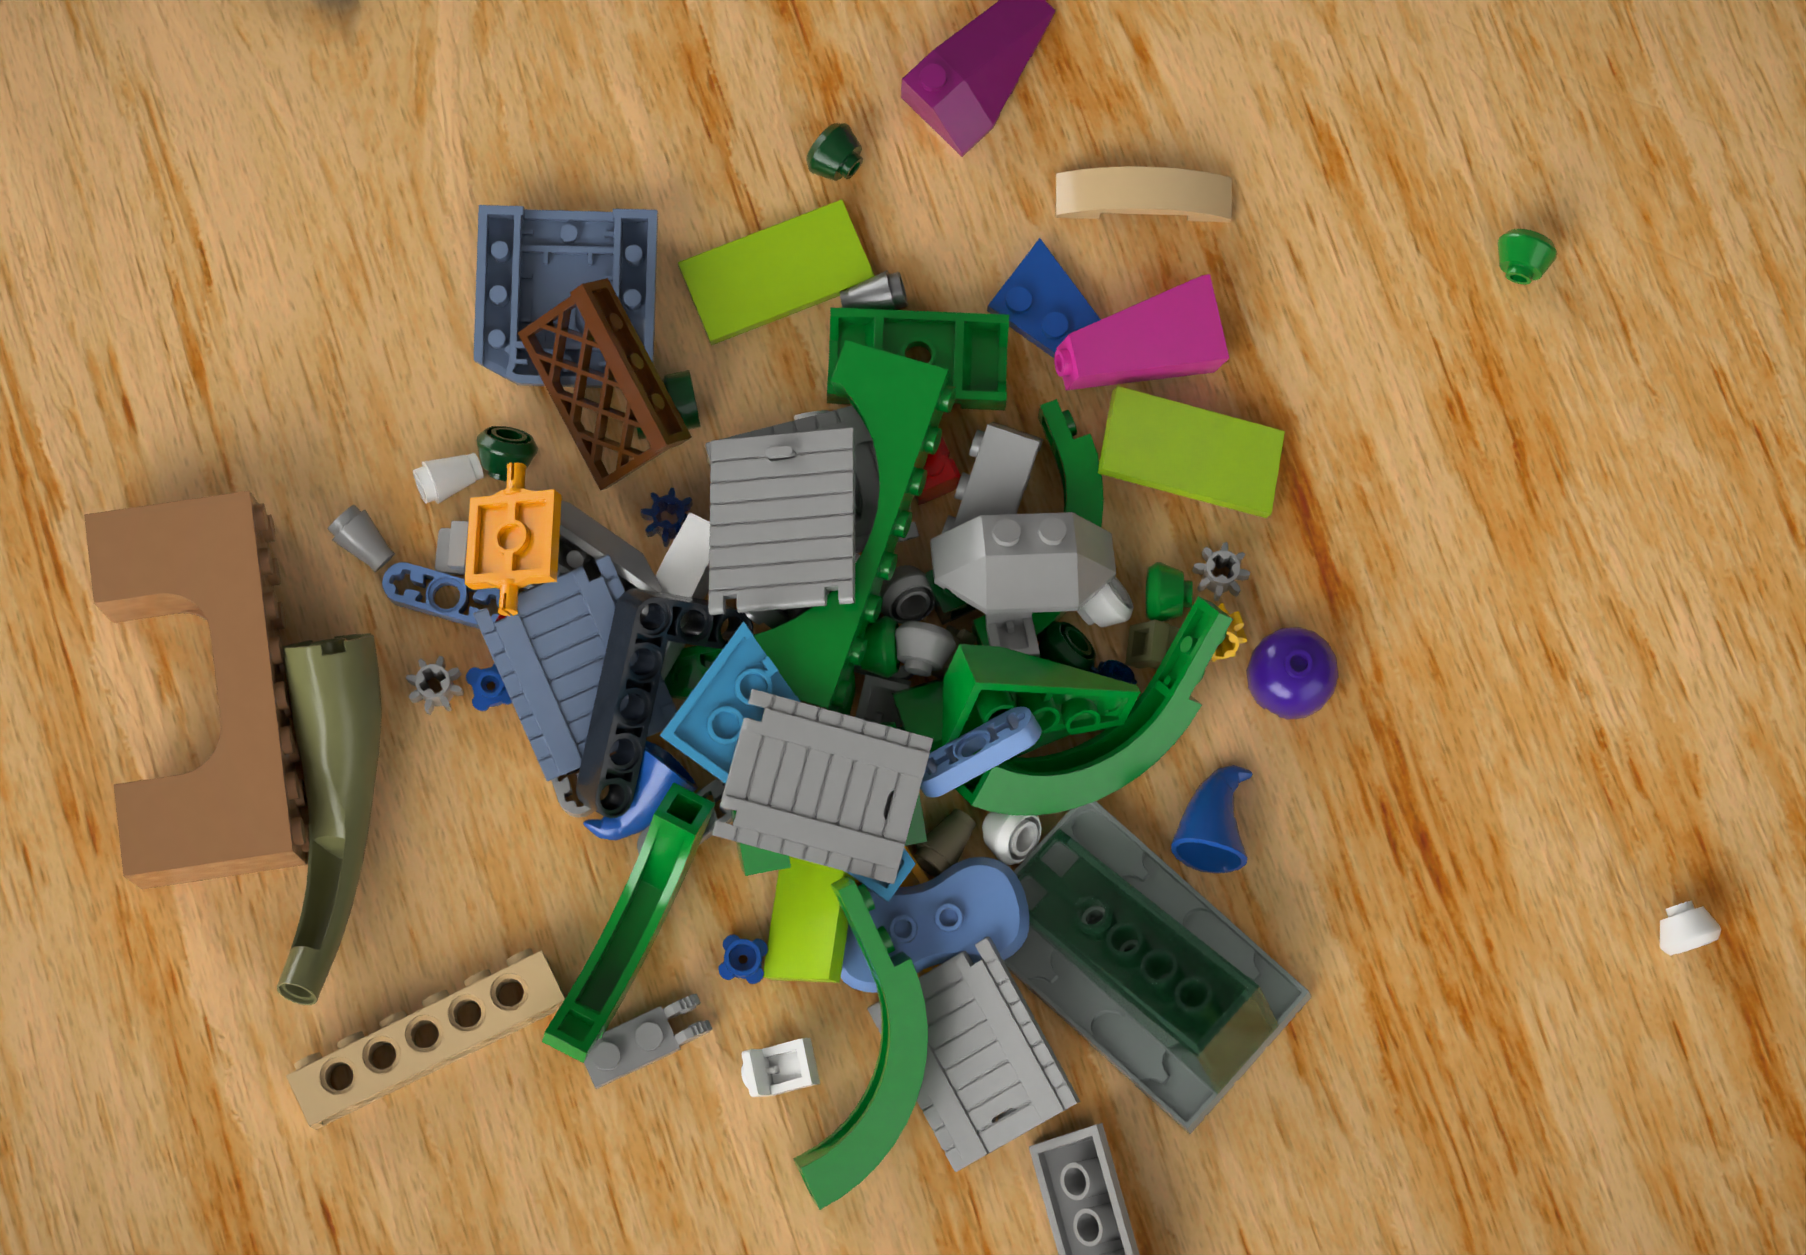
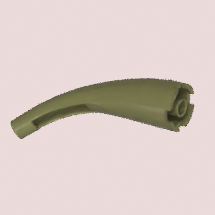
M371 633L335 636L334 639L315 642L308 640L282 646L293 726L304 774L309 816V856L307 885L296 935L277 985V991L284 998L301 1005H313L319 998L348 923L364 861L379 758L382 719L379 667L374 635H371Z

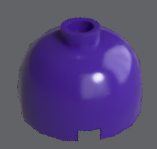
M1300 627L1282 628L1264 637L1253 650L1246 670L1248 689L1256 703L1264 710L1266 708L1271 713L1287 720L1306 718L1321 710L1334 694L1338 680L1337 658L1329 643L1316 632Z

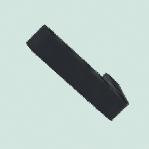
M630 589L621 595L615 607L576 785V794L583 805L608 818H618L630 808L634 798L668 641L723 649L743 621L753 634L752 620L744 612L738 613L737 609L726 605L725 614L710 615L708 608L709 600L644 589ZM646 605H648V614L646 618L640 622V613L642 609ZM686 612H689L688 621L681 628L682 617ZM726 619H728V627L723 634H721L722 624ZM636 650H638V659L635 662V664L630 667L631 656ZM629 695L627 706L620 711L622 700L625 696ZM619 740L617 751L610 756L612 745ZM609 785L607 796L600 800L602 790Z

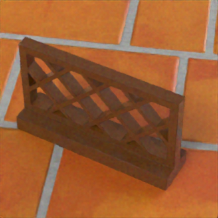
M608 278L581 284L570 292V297L518 332L524 347L600 491L611 487L668 449L679 446L692 438ZM576 306L585 321L583 333L568 328L571 310ZM543 329L556 333L553 354L543 350L535 335ZM567 337L582 342L578 363L563 358ZM593 347L600 349L606 361L604 373L589 368ZM562 368L577 373L574 393L565 391L560 382ZM588 377L603 382L599 403L584 398ZM613 387L620 388L627 400L625 413L610 407ZM583 407L598 412L594 433L585 430L581 422ZM608 417L624 422L620 443L605 437ZM635 426L642 429L651 446L645 452L631 447ZM603 447L619 452L616 470L611 474L607 472L601 460Z

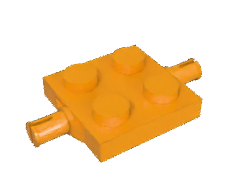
M518 462L507 464L506 489L491 496L470 498L465 585L472 590L500 589L498 613L504 616H510L511 614L515 616L518 614V591L520 588L530 584L557 582L562 495L555 489L540 491L525 489L527 466Z

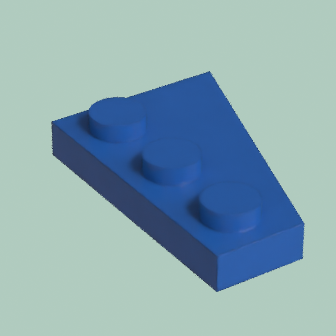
M1040 238L987 308V311L991 314L1009 315L1010 328L1053 358L1057 350L1056 348L1070 333L1101 320Z

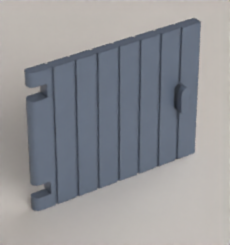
M609 554L595 560L601 576L590 581L583 566H580L557 576V582L541 583L518 593V614L515 616L511 614L493 623L487 607L473 613L546 781L581 767L615 607L618 599L625 592ZM636 650L631 656L630 667L633 666L638 659V650ZM662 675L659 680L647 737L663 731L677 712ZM629 695L625 696L622 700L620 711L627 706ZM619 740L612 745L610 753L617 751Z

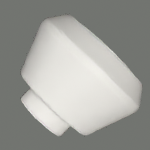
M1115 577L1078 610V613L1088 625L1091 626L1095 623L1103 628L1128 621L1131 618L1134 607L1126 589Z
M989 812L982 825L983 839L999 861L1006 865L1022 862L1039 843L1042 831L1039 816Z
M1692 900L1665 909L1668 918L1660 920V949L1669 956L1710 944L1718 940L1721 933L1720 925L1704 906L1695 909Z

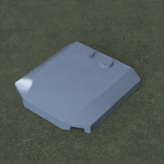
M479 205L474 361L519 386H545L518 332L570 297V292L581 284L608 278L654 364L658 211L646 209H613V212L527 210L524 206ZM576 306L571 310L568 328L583 333L585 321ZM543 329L535 335L543 350L553 354L556 333ZM567 337L563 358L578 363L582 342ZM593 347L589 368L604 373L606 361L600 349ZM562 368L560 376L562 386L575 387L577 373ZM588 377L586 388H602L603 382Z

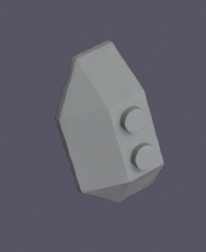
M561 502L557 576L583 566L590 581L601 576L595 560L609 554L625 592L630 589L663 592L643 553L571 503ZM530 584L523 589L527 590L539 584ZM646 605L640 613V622L643 621L648 614V605Z
M1073 512L980 515L932 538L930 542L934 584L943 589L947 588L958 598L985 614L1078 611L1106 583L1111 582L1116 576L1112 534Z

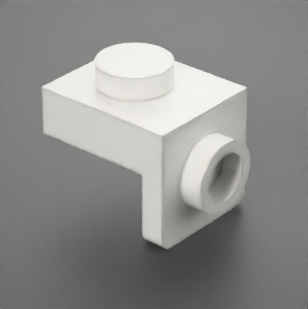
M801 1038L763 1049L742 1051L743 1064L741 1075L751 1097L775 1096L820 1084L811 1038Z

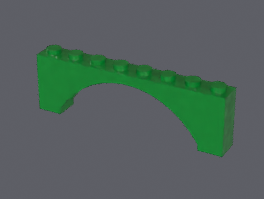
M845 340L831 378V383L836 396L845 398L850 402L871 435L879 466L880 485L878 509L872 532L862 554L855 563V603L840 605L838 590H835L827 595V606L812 607L789 622L753 635L763 651L777 667L778 672L795 696L802 703L835 712L838 711V708L844 709L850 699L852 692V682L848 681L853 666H860L864 659L868 644L867 639H864L869 622L875 623L880 614L883 598L878 595L884 579L890 581L894 574L898 555L894 553L899 537L905 538L909 532L913 516L912 512L909 511L914 495L920 496L923 492L927 479V470L923 468L928 454L934 455L938 450L942 436V429L938 428L943 412L950 413L957 393V388L953 386L949 369Z

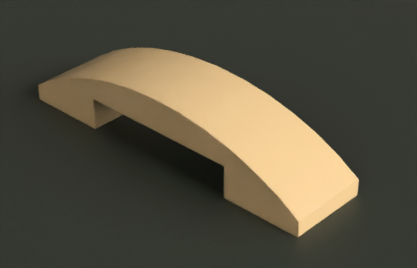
M1145 166L1101 167L1056 173V218L1099 219L1101 213L1187 215V221L1231 222L1232 178L1189 169Z

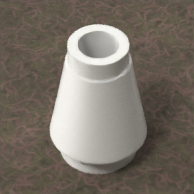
M475 453L423 461L422 467L413 470L416 486L425 503L435 500L439 504L475 483L476 480L484 478L480 461Z

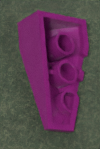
M999 0L932 50L902 78L901 98L963 157L994 128L1000 117V112L1010 94L1013 93L1021 73L1030 57L1034 54L1056 10L1045 0Z

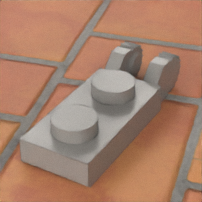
M697 994L687 996L663 1009L661 1006L606 1031L601 1039L598 1038L584 1061L595 1088L598 1089L667 1057L681 1050L680 1046L712 1031L709 1020L698 1021L674 1035L670 1027L669 1019L688 1013L700 1004Z

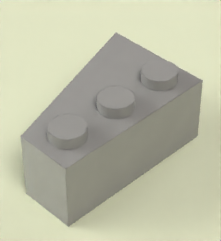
M996 422L988 424L985 432L977 429L969 452L970 456L976 457L971 475L962 473L954 498L962 500L956 517L948 515L942 533L980 515L1017 514L1024 490H1026L1030 479V473L1037 452L1040 451L1044 439Z

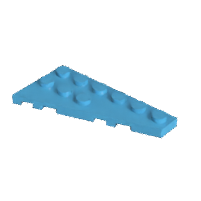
M743 621L659 736L726 784L743 719L752 718L761 722L764 708L748 704L751 690L755 689L798 702L801 701L795 696L778 672L777 667L763 651ZM904 848L894 884L850 872L847 873L860 883H864L867 888L886 902H889L916 863Z

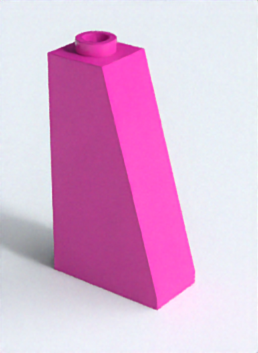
M1210 274L1201 275L1070 333L1056 348L1054 363L1058 376L1063 377L1066 391L1215 373L1229 359V354Z

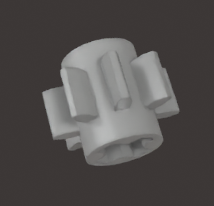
M1224 542L1221 549L1214 553L1210 548L1205 547L1202 551V556L1207 563H1196L1192 568L1193 573L1202 575V580L1197 590L1200 592L1207 588L1214 592L1215 601H1219L1222 593L1228 590L1233 596L1237 597L1241 590L1236 580H1248L1250 576V571L1240 569V563L1245 553L1241 552L1235 555L1228 551L1227 542ZM1215 566L1219 569L1225 566L1229 568L1230 572L1227 578L1223 574L1215 577L1212 574Z
M443 656L438 657L436 664L427 665L424 660H418L421 669L417 675L411 674L406 676L407 681L417 688L408 696L411 702L417 703L424 699L425 711L429 715L434 711L435 706H444L447 711H452L449 701L454 695H464L463 689L453 683L454 680L462 675L457 667L447 672ZM433 677H436L443 689L436 694L433 690L429 689L430 686L427 682Z

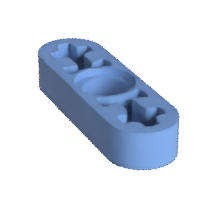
M406 562L396 563L389 567L383 576L382 585L384 592L395 605L479 629L473 613L480 609L469 606V615L463 614L469 603L468 593L470 591L475 592L472 597L475 603L488 605L491 599H496L499 608V589L472 590L465 585V579L414 564ZM405 574H409L412 583L426 588V579L432 580L426 589V602H419L423 596L416 590L406 589L403 595H398V589L393 584L394 580H403ZM447 585L456 587L460 591V599L454 607L443 609L435 604L434 598L438 589ZM493 614L491 616L493 623L496 621L499 614Z
M1015 707L929 754L920 789L927 797L942 796L1025 751L1040 738L1042 729L1029 708Z

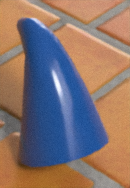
M646 740L634 798L630 808L618 818L604 816L602 819H588L584 821L583 825L598 838L620 840L640 833L650 826L655 811L673 783L692 792L698 786L686 769L669 752Z
M1235 765L1219 768L1199 785L1188 803L1171 844V852L1176 859L1187 867L1207 873L1233 872L1247 864V855L1234 817L1233 793L1240 782L1252 777L1253 774L1250 770Z

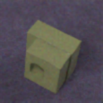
M1158 620L1130 625L1125 665L1139 669L1146 667L1158 669L1180 628Z

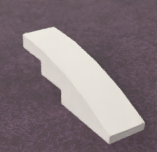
M689 512L655 576L663 590L662 593L697 599L705 598L709 591V521ZM686 612L682 617L681 628L687 623L689 612ZM668 641L661 671L663 680H665L685 643Z

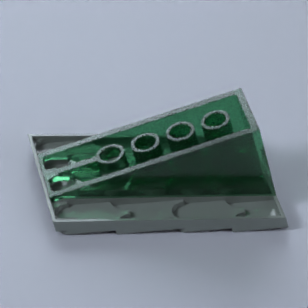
M1097 801L1070 809L1014 871L1026 895L1029 908V931L1022 947L1014 955L1004 960L1008 970L1189 1134L1195 1130L1204 1117L1210 1113L1234 1086V1083L1241 1078L1265 1051V1048L1295 1017V1014L1311 999L1310 992Z

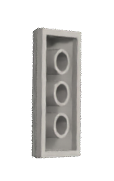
M1102 1123L1029 1146L1059 1255H1140Z

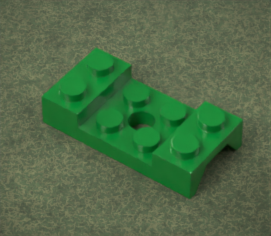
M831 307L827 403L850 404L847 399L836 396L831 383V378L845 340L904 357L910 348L915 346L924 347L931 355V360L928 364L949 369L953 386L957 388L954 404H961V409L1005 411L1007 402L1006 377L1009 315Z

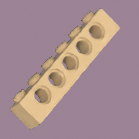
M532 949L521 951L506 960L508 967L494 974H491L489 969L483 970L464 980L466 987L449 995L447 990H443L429 996L422 1001L423 1009L408 1016L405 1011L392 1014L380 1021L379 1024L382 1029L364 1036L362 1031L354 1033L337 1043L339 1050L323 1058L320 1052L297 1061L294 1064L296 1071L286 1075L309 1127L317 1130L558 1011L566 997L543 951L541 950L533 954ZM508 983H519L523 986V998L514 1006L502 1005L499 999L501 989ZM468 1003L478 1004L481 1008L480 1020L471 1027L460 1026L457 1020L460 1008ZM425 1024L436 1025L439 1031L436 1043L428 1048L418 1047L415 1041L417 1030ZM382 1045H392L396 1051L394 1063L386 1069H377L373 1063L374 1052ZM339 1066H350L353 1071L352 1083L343 1090H335L331 1085L332 1072Z

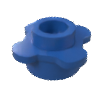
M495 663L489 668L479 669L474 667L467 672L466 681L473 689L474 697L472 704L475 709L486 711L489 707L512 703ZM488 683H495V688L493 690L487 689Z
M737 935L727 936L723 941V948L725 949L724 962L718 968L720 976L725 980H731L736 977L746 979L750 984L759 983L764 976V972L761 969L762 959L768 952L765 941L759 938L753 941L740 939ZM741 955H745L748 958V961L744 964L739 962Z

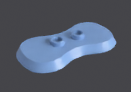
M973 857L962 860L930 881L914 886L899 887L889 902H886L867 888L876 909L869 912L876 928L882 925L885 927L895 948V951L889 953V956L892 957L903 951L912 959L917 973L928 967L942 964L962 951L968 953L974 964L982 960V957L975 944L986 937L992 939L1004 961L1022 947L1028 936L1029 908L1022 884L1008 865L996 859ZM848 924L841 979L853 989L877 993L876 984L869 966Z

